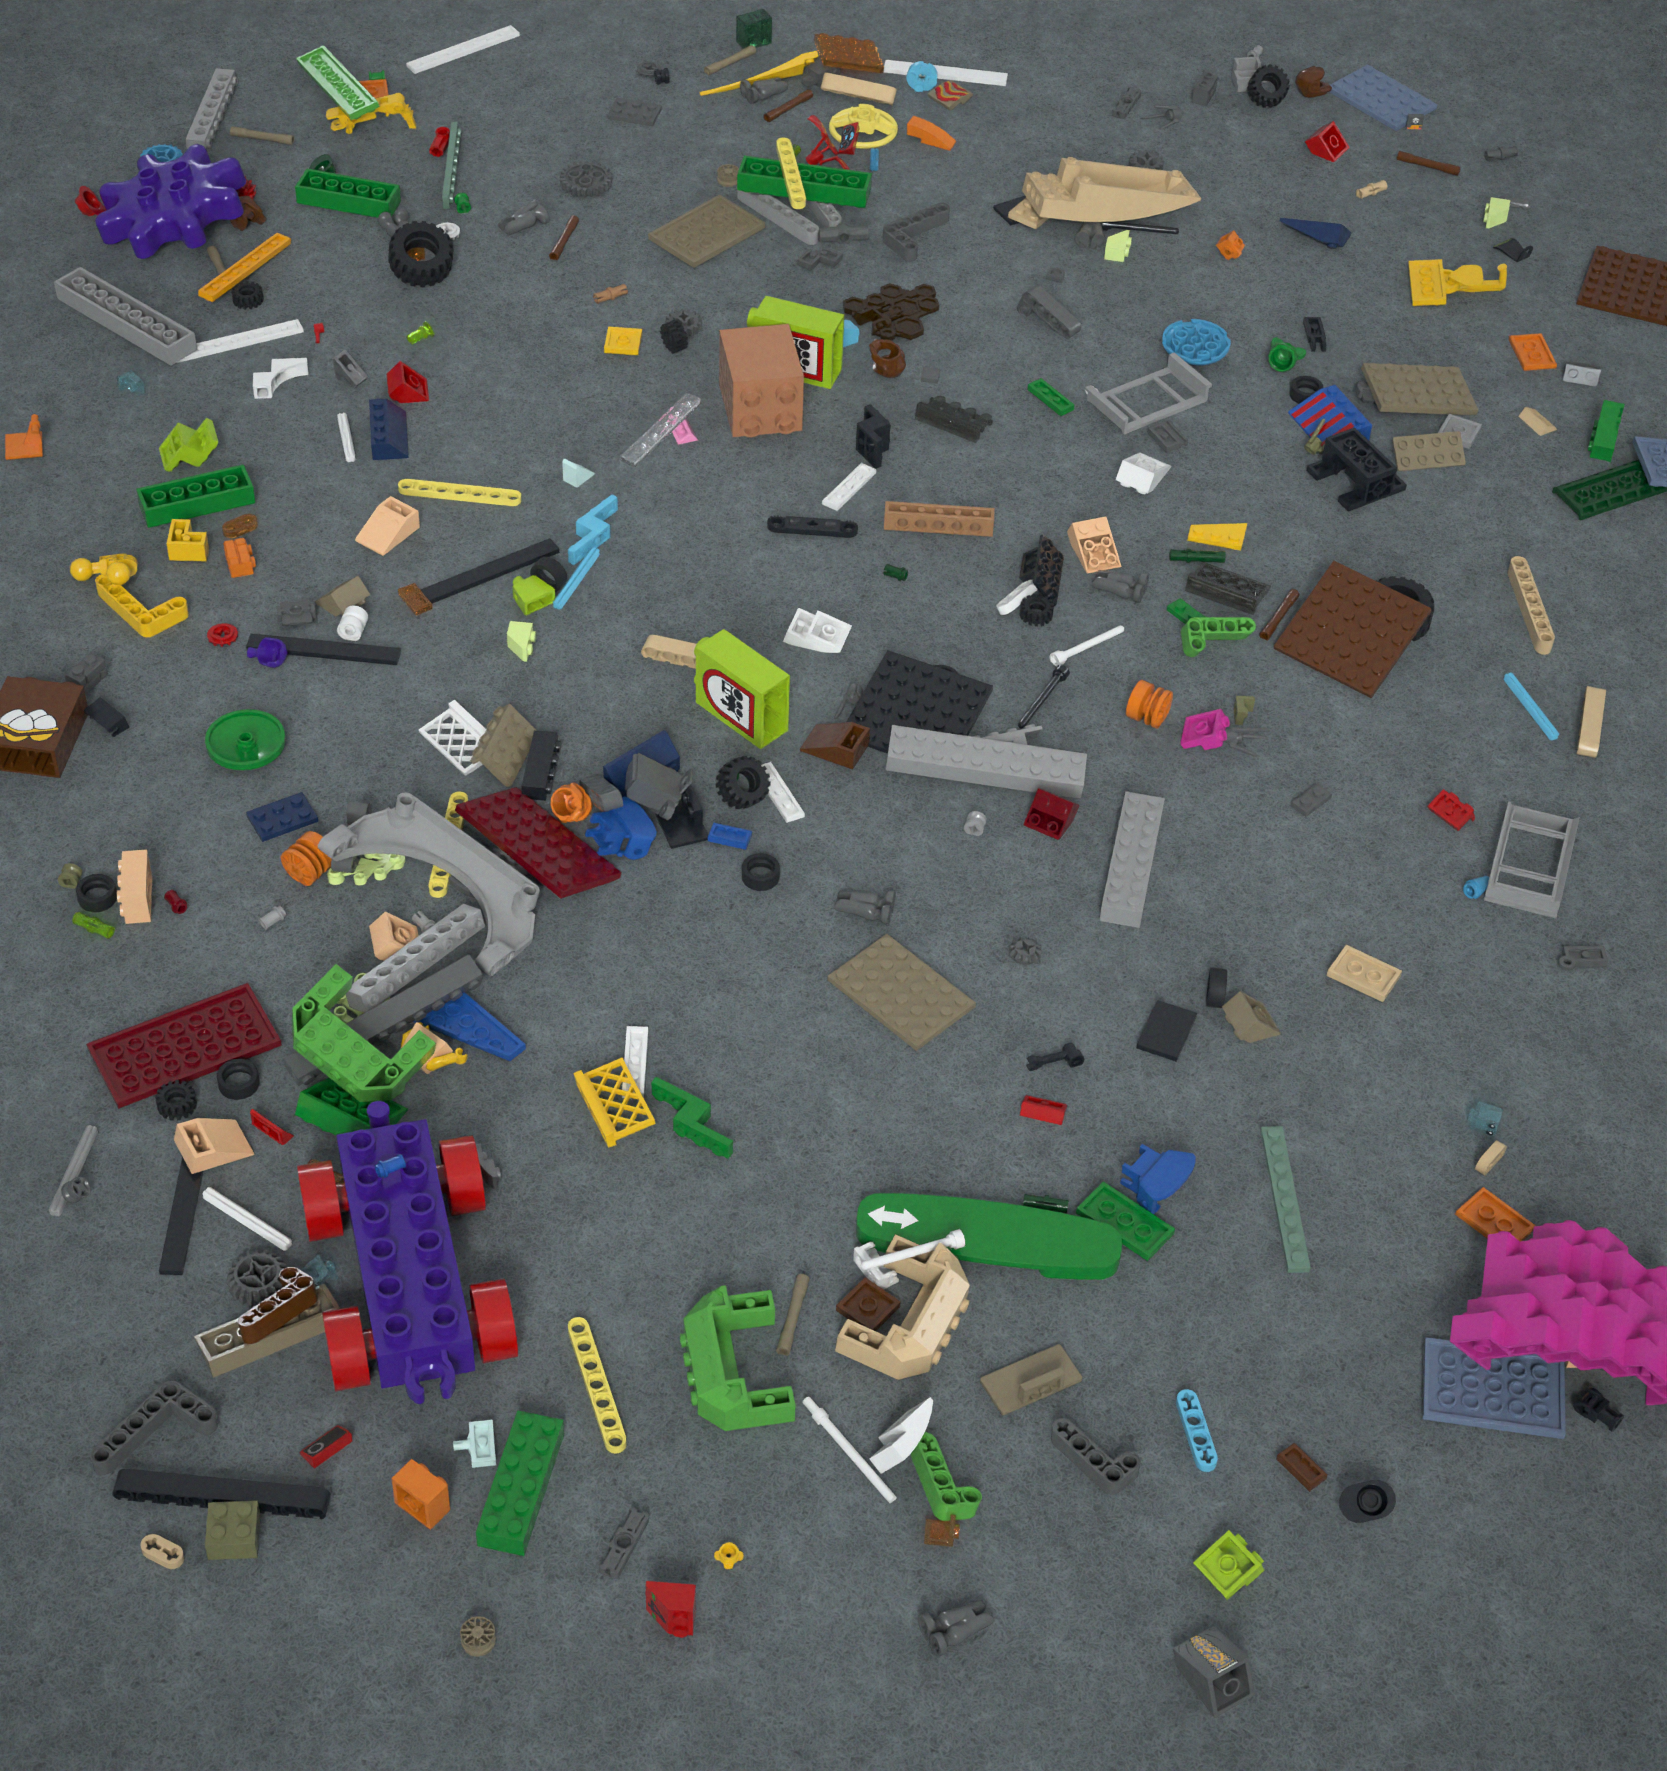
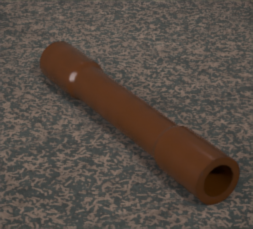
M807 89L778 108L765 113L763 116L764 120L767 122L773 121L781 114L811 99L813 92Z
M1399 151L1397 155V160L1421 165L1456 176L1460 173V166L1441 163L1403 151Z
M572 215L569 218L563 233L549 254L550 259H559L565 244L579 223L577 216Z
M1291 589L1278 610L1260 632V638L1267 641L1271 638L1278 624L1300 596L1296 589Z

